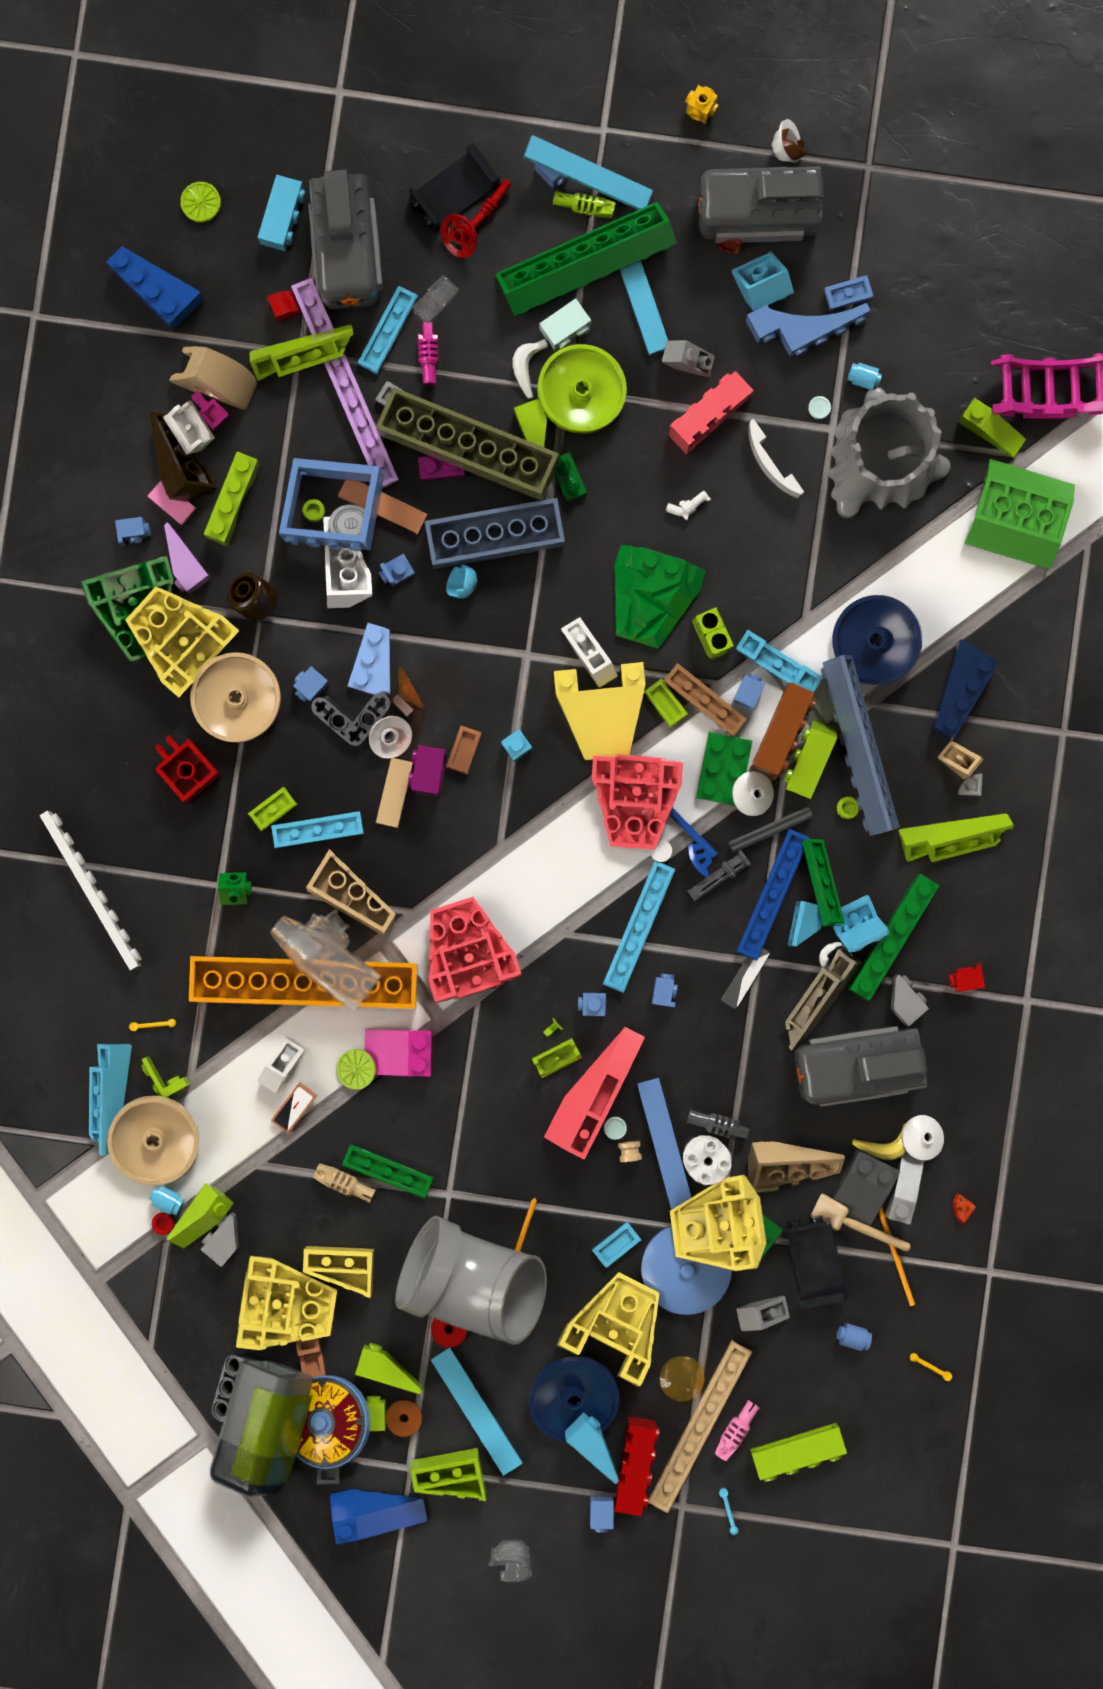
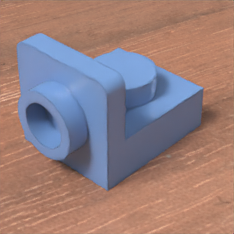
M404 554L386 564H380L382 571L379 574L385 584L389 582L392 587L415 574Z

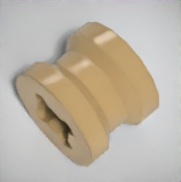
M640 1141L618 1143V1148L621 1150L620 1162L642 1160V1154L639 1153Z

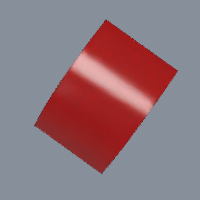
M282 291L267 297L278 323L302 313L293 291Z

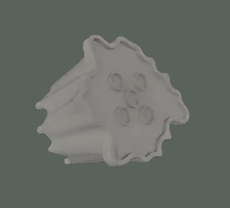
M873 387L872 390H868L866 393L864 404L861 408L849 409L842 414L841 420L834 432L837 442L830 450L831 456L835 459V466L828 471V476L835 482L831 497L837 502V511L842 517H854L861 505L866 501L875 502L881 510L890 502H895L902 508H907L912 501L918 500L925 495L930 483L946 477L950 472L949 460L939 454L941 430L937 427L934 416L935 411L932 408L923 407L914 393H909L908 395L886 394L882 388ZM902 446L920 447L919 456L911 458L910 456H903L898 460L889 459L888 451Z

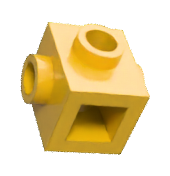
M698 85L695 92L690 91L685 101L688 104L686 114L694 120L706 124L710 116L713 117L719 105L716 104L718 95L711 88Z

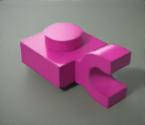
M198 391L191 396L192 400L201 408L199 411L201 417L213 431L229 417V414L214 398L207 402Z

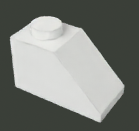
M285 1038L265 1065L257 1082L277 1093L305 1049Z

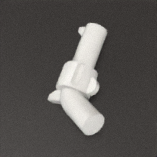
M702 491L691 501H681L679 503L680 507L669 503L666 512L683 516L687 521L688 516L696 511L697 506L705 500L710 501L711 499L705 491Z

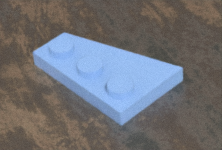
M371 623L367 624L348 687L372 695L381 691L391 694L389 629Z

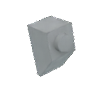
M785 1296L752 1302L736 1309L741 1331L763 1330L790 1318Z

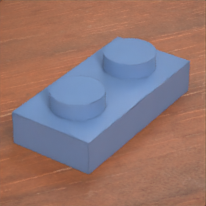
M867 275L824 288L830 311L873 298Z

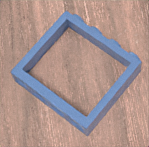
M294 458L279 530L280 536L285 542H290L293 545H298V543H305L311 547L325 545L336 550L344 547L357 552L363 549L370 550L384 480V473L380 466ZM313 476L370 482L360 535L292 528L301 477Z

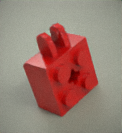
M168 735L165 739L175 751L169 756L166 750L158 744L155 749L164 758V761L155 770L178 797L188 804L221 774L193 741L188 739L179 746ZM185 767H192V774L190 776H184L186 773Z

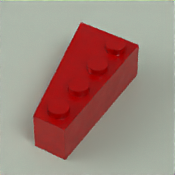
M628 1416L614 1512L642 1516L643 1509L647 1510L648 1496L645 1494L647 1487L651 1486L652 1473L649 1472L651 1464L654 1465L656 1455L654 1444L658 1441L659 1428L656 1427L654 1420Z

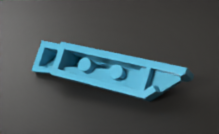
M97 1044L99 1067H89V1136L92 1141L98 1142L99 1155L101 1156L109 1155L107 1145L109 1128L115 1115L124 1106L132 1049L130 1044Z

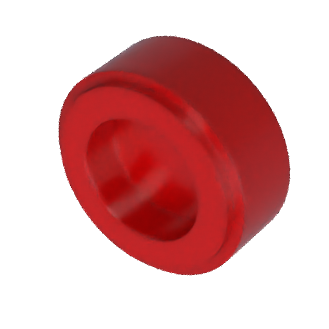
M160 1212L152 1219V1228L159 1235L169 1234L175 1227V1218L172 1214Z

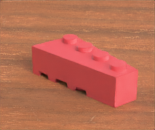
M736 371L731 375L727 373L719 381L720 384L715 389H709L702 396V400L697 404L691 405L683 416L677 418L669 426V436L686 455L752 396L754 390Z

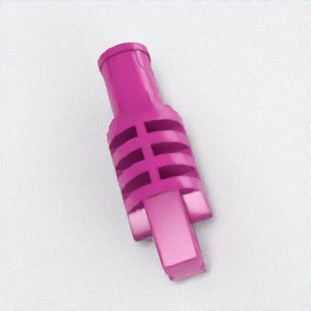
M424 322L422 325V335H418V355L423 371L424 386H434L437 384L436 365L439 362L438 336L433 335L432 322Z

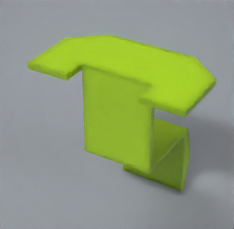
M553 1018L554 1023L543 1031L547 1037L557 1028L563 1030L555 1018Z

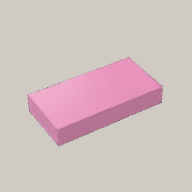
M161 481L148 495L154 503L182 526L196 511V508L188 501L170 500Z

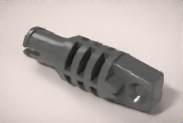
M692 1109L689 1111L686 1122L688 1124L706 1128L705 1130L709 1133L732 1140L735 1139V1136L744 1139L748 1137L749 1128L740 1126V1121L715 1113L706 1115Z

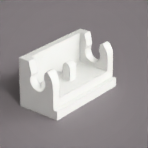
M187 401L182 407L177 405L163 417L186 455L202 451L215 438L192 401Z

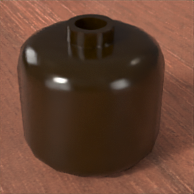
M245 572L236 576L230 583L227 599L229 605L246 619L258 621L272 613L277 603V593L275 588L257 573Z

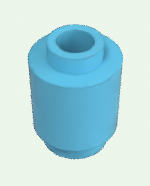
M853 363L847 380L851 381L853 385L872 390L874 386L878 387L882 374L878 373V368L862 363Z
M162 1185L159 1189L155 1187L149 1198L152 1201L151 1206L169 1215L174 1214L176 1216L185 1199L180 1197V1194Z

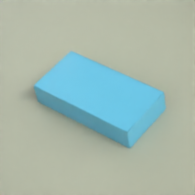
M625 1222L595 1246L592 1251L607 1268L641 1241V1238L630 1224Z

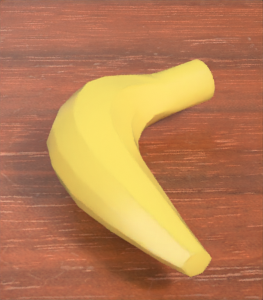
M903 1128L898 1138L891 1143L878 1144L856 1139L852 1141V1144L858 1149L882 1160H894L906 1152L902 1142Z

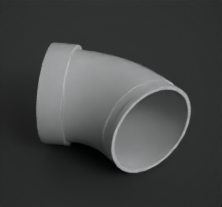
M433 1216L422 1227L407 1254L399 1276L395 1302L398 1309L417 1317L427 1315L489 1338L505 1341L510 1344H519L529 1336L540 1317L546 1296V1269L543 1261L538 1256L506 1248L462 1232L459 1225L441 1217Z

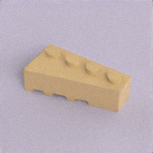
M329 849L307 885V892L385 936L395 920L396 914Z

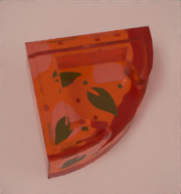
M732 239L718 243L717 249L739 254L742 240Z
M957 1192L953 1200V1211L957 1220L964 1224L976 1206Z

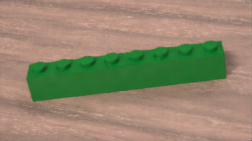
M655 202L496 273V277L515 316L526 313L535 306L544 305L553 298L564 296L578 287H584L598 278L607 277L618 269L627 268L636 261L647 259L654 253L667 250L672 245L677 244L668 217L659 203Z

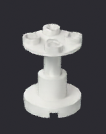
M699 1135L692 1138L686 1144L683 1152V1163L689 1175L695 1181L709 1185L722 1181L728 1175L731 1169V1156L728 1149L717 1138L710 1135ZM710 1157V1162L706 1163L704 1161L705 1158Z

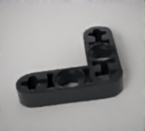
M381 691L371 698L356 719L334 700L325 695L314 699L311 708L318 718L352 746H358L367 740L374 724L384 718L389 712L394 700L390 693ZM385 698V705L380 707L378 711L374 709L379 705V699ZM325 702L326 709L320 710L321 705L319 703ZM334 709L335 712H333V713L328 717L327 715L330 714V711H332V710ZM365 713H371L374 716L375 720L372 725L365 722ZM336 715H341L344 718V726L336 725L334 721ZM360 727L364 728L358 735L359 738L355 740L353 732L359 730Z

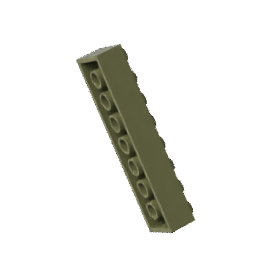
M395 387L391 391L376 426L378 435L538 500H543L560 461L559 453Z

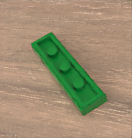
M806 839L802 841L823 926H841L845 922L824 840Z
M350 1144L342 1166L424 1199L434 1178L353 1144Z

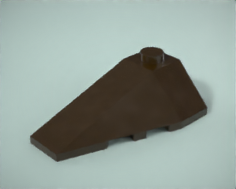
M151 412L149 415L161 482L169 499L187 502L215 491L218 487L210 470L205 464L201 466L195 457L196 452L186 455L163 418L167 414Z

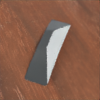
M762 948L757 961L749 957L745 959L721 1001L734 1009L737 1008L770 953Z

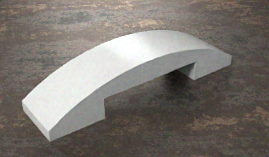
M754 419L751 420L748 425L749 441L761 469L777 487L799 499L804 493L803 489L792 474L783 478L761 446L766 439L765 434Z

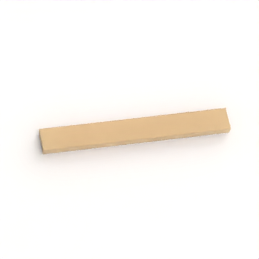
M731 1340L648 1499L649 1504L666 1513L669 1512L752 1353L750 1349Z

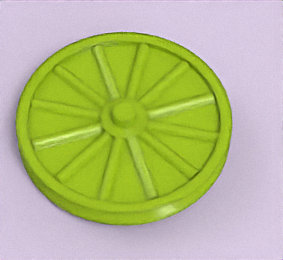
M192 183L182 193V210L193 221H209L220 210V195L216 188L209 183Z
M352 1049L341 1055L337 1062L336 1070L338 1078L344 1086L353 1090H359L372 1083L376 1074V1065L369 1053L361 1049Z

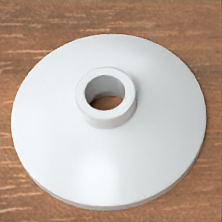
M384 717L372 727L369 734V745L372 751L379 757H397L404 753L411 743V728L401 717ZM388 732H391L388 737H385Z
M756 771L742 774L733 786V802L737 809L745 815L758 816L763 814L771 806L774 797L771 781L767 776ZM755 790H758L757 798L754 795Z
M919 1115L911 1118L905 1124L902 1131V1142L907 1153L917 1160H930L940 1153L944 1144V1134L941 1126L935 1119L930 1116ZM926 1133L928 1134V1141L924 1138Z

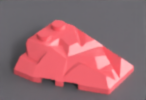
M626 754L593 756L592 781L597 790L599 806L601 805L610 846L656 849L682 785V761L669 760L664 757Z
M474 897L430 910L429 984L435 1003L474 995L504 985L505 982L522 975L514 951L503 939L500 932L492 924Z

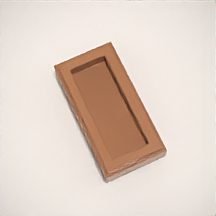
M460 726L446 768L468 775L482 732Z

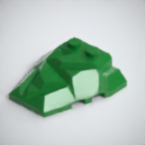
M621 545L614 566L616 636L659 649L691 602L699 594L706 570L691 565L686 560L647 548Z
M167 556L81 581L88 605L95 612L128 660L131 662L147 657L127 624L126 619L155 587L172 593L174 577Z

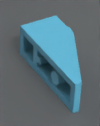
M583 1413L565 1431L566 1441L616 1484L619 1481L617 1470L602 1434L601 1425L593 1416L589 1418Z

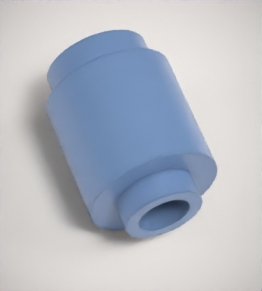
M845 1323L844 1326L839 1327L837 1339L842 1346L858 1351H867L872 1341V1333H869L867 1329Z

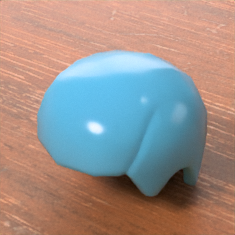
M464 564L461 565L462 567L453 568L446 586L448 595L460 599L471 595L477 585L476 572L470 566Z

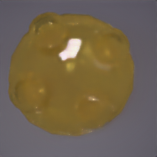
M679 1356L669 1360L662 1366L660 1385L664 1393L671 1399L679 1402L689 1401L697 1397L702 1391L705 1382L704 1372L694 1358Z

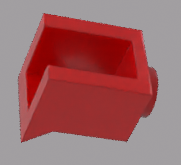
M976 963L974 967L955 969V973H951L948 976L950 987L954 988L955 992L985 988L981 963Z

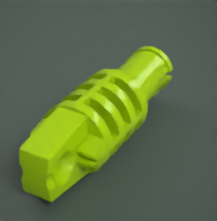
M555 191L553 199L554 206L571 208L574 213L592 215L593 217L612 218L615 210V202L579 192L572 195Z

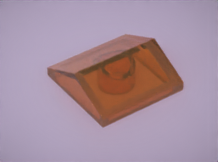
M398 668L400 697L420 712H425L426 709L403 668Z

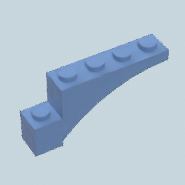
M867 303L836 314L802 316L769 309L768 305H765L748 314L746 323L758 344L763 341L768 343L777 337L776 334H778L788 355L791 357L795 354L800 356L809 350L808 347L814 344L816 346L822 345L828 341L827 337L833 334L836 336L843 334L848 330L847 327L852 324L858 326L864 323L871 310Z

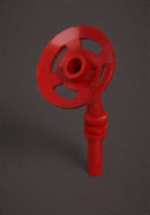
M507 179L502 182L490 199H486L487 203H483L484 207H480L481 210L471 221L459 214H451L443 219L440 234L445 247L450 253L460 258H466L475 252L477 248L475 229L487 216H491L490 212L495 211L493 208L498 207L497 203L511 187L512 184ZM452 221L453 224L450 227V233H448L449 223ZM454 239L458 244L462 245V250L458 249L451 241Z

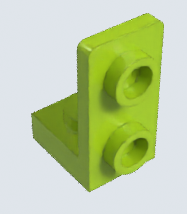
M150 1057L142 1059L144 1063L141 1065L146 1076H151L155 1084L152 1087L158 1096L167 1098L190 1085L187 1077L180 1079L179 1076H176L167 1081L168 1086L166 1087Z

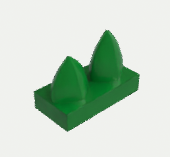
M570 452L559 456L560 461L554 475L567 503L586 495L587 491Z

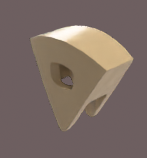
M193 346L183 348L182 352L190 356V360L185 371L172 375L169 379L170 382L193 392L198 391L205 397L214 398L216 401L242 410L247 409L257 386V381L246 367L230 357L207 347Z

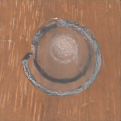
M505 1539L496 1547L491 1548V1560L488 1565L493 1567L497 1565L505 1566V1570L500 1571L501 1581L521 1582L529 1579L532 1575L529 1547L522 1540Z

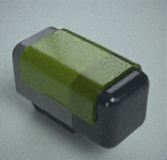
M231 1355L226 1358L212 1405V1415L215 1419L223 1422L210 1468V1477L215 1483L252 1498L274 1495L282 1490L284 1483L289 1482L313 1396V1393L310 1392L313 1382L312 1376L281 1363L257 1359L249 1355Z

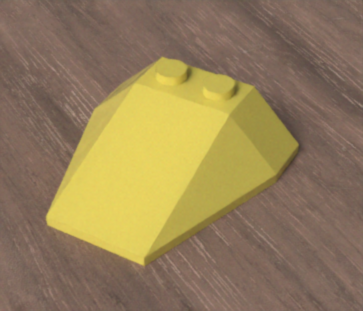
M745 1175L724 1178L722 1181L713 1184L670 1211L676 1257L734 1271L758 1267L766 1246L760 1197Z

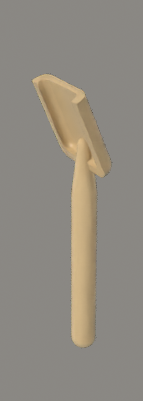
M823 1193L811 1214V1217L823 1215V1218L830 1217L832 1229L835 1231L840 1230L842 1224H845L856 1231L903 1251H909L911 1248L908 1242L856 1220L846 1218L849 1209Z

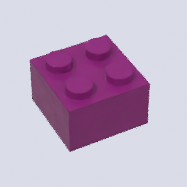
M418 745V749L413 750L411 763L415 765L414 773L410 772L408 778V785L413 793L440 797L447 756L445 749Z

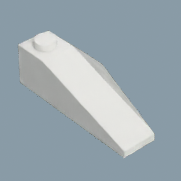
M323 517L324 532H330V517ZM325 546L327 608L351 607L371 597V573L365 564L362 552L344 547L336 550Z

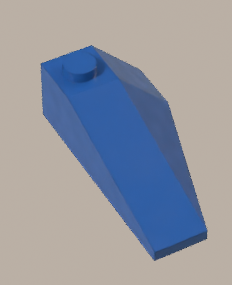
M348 1489L330 1493L332 1523L336 1544L357 1541L428 1521L424 1498L399 1494L390 1495L375 1491H360V1489Z

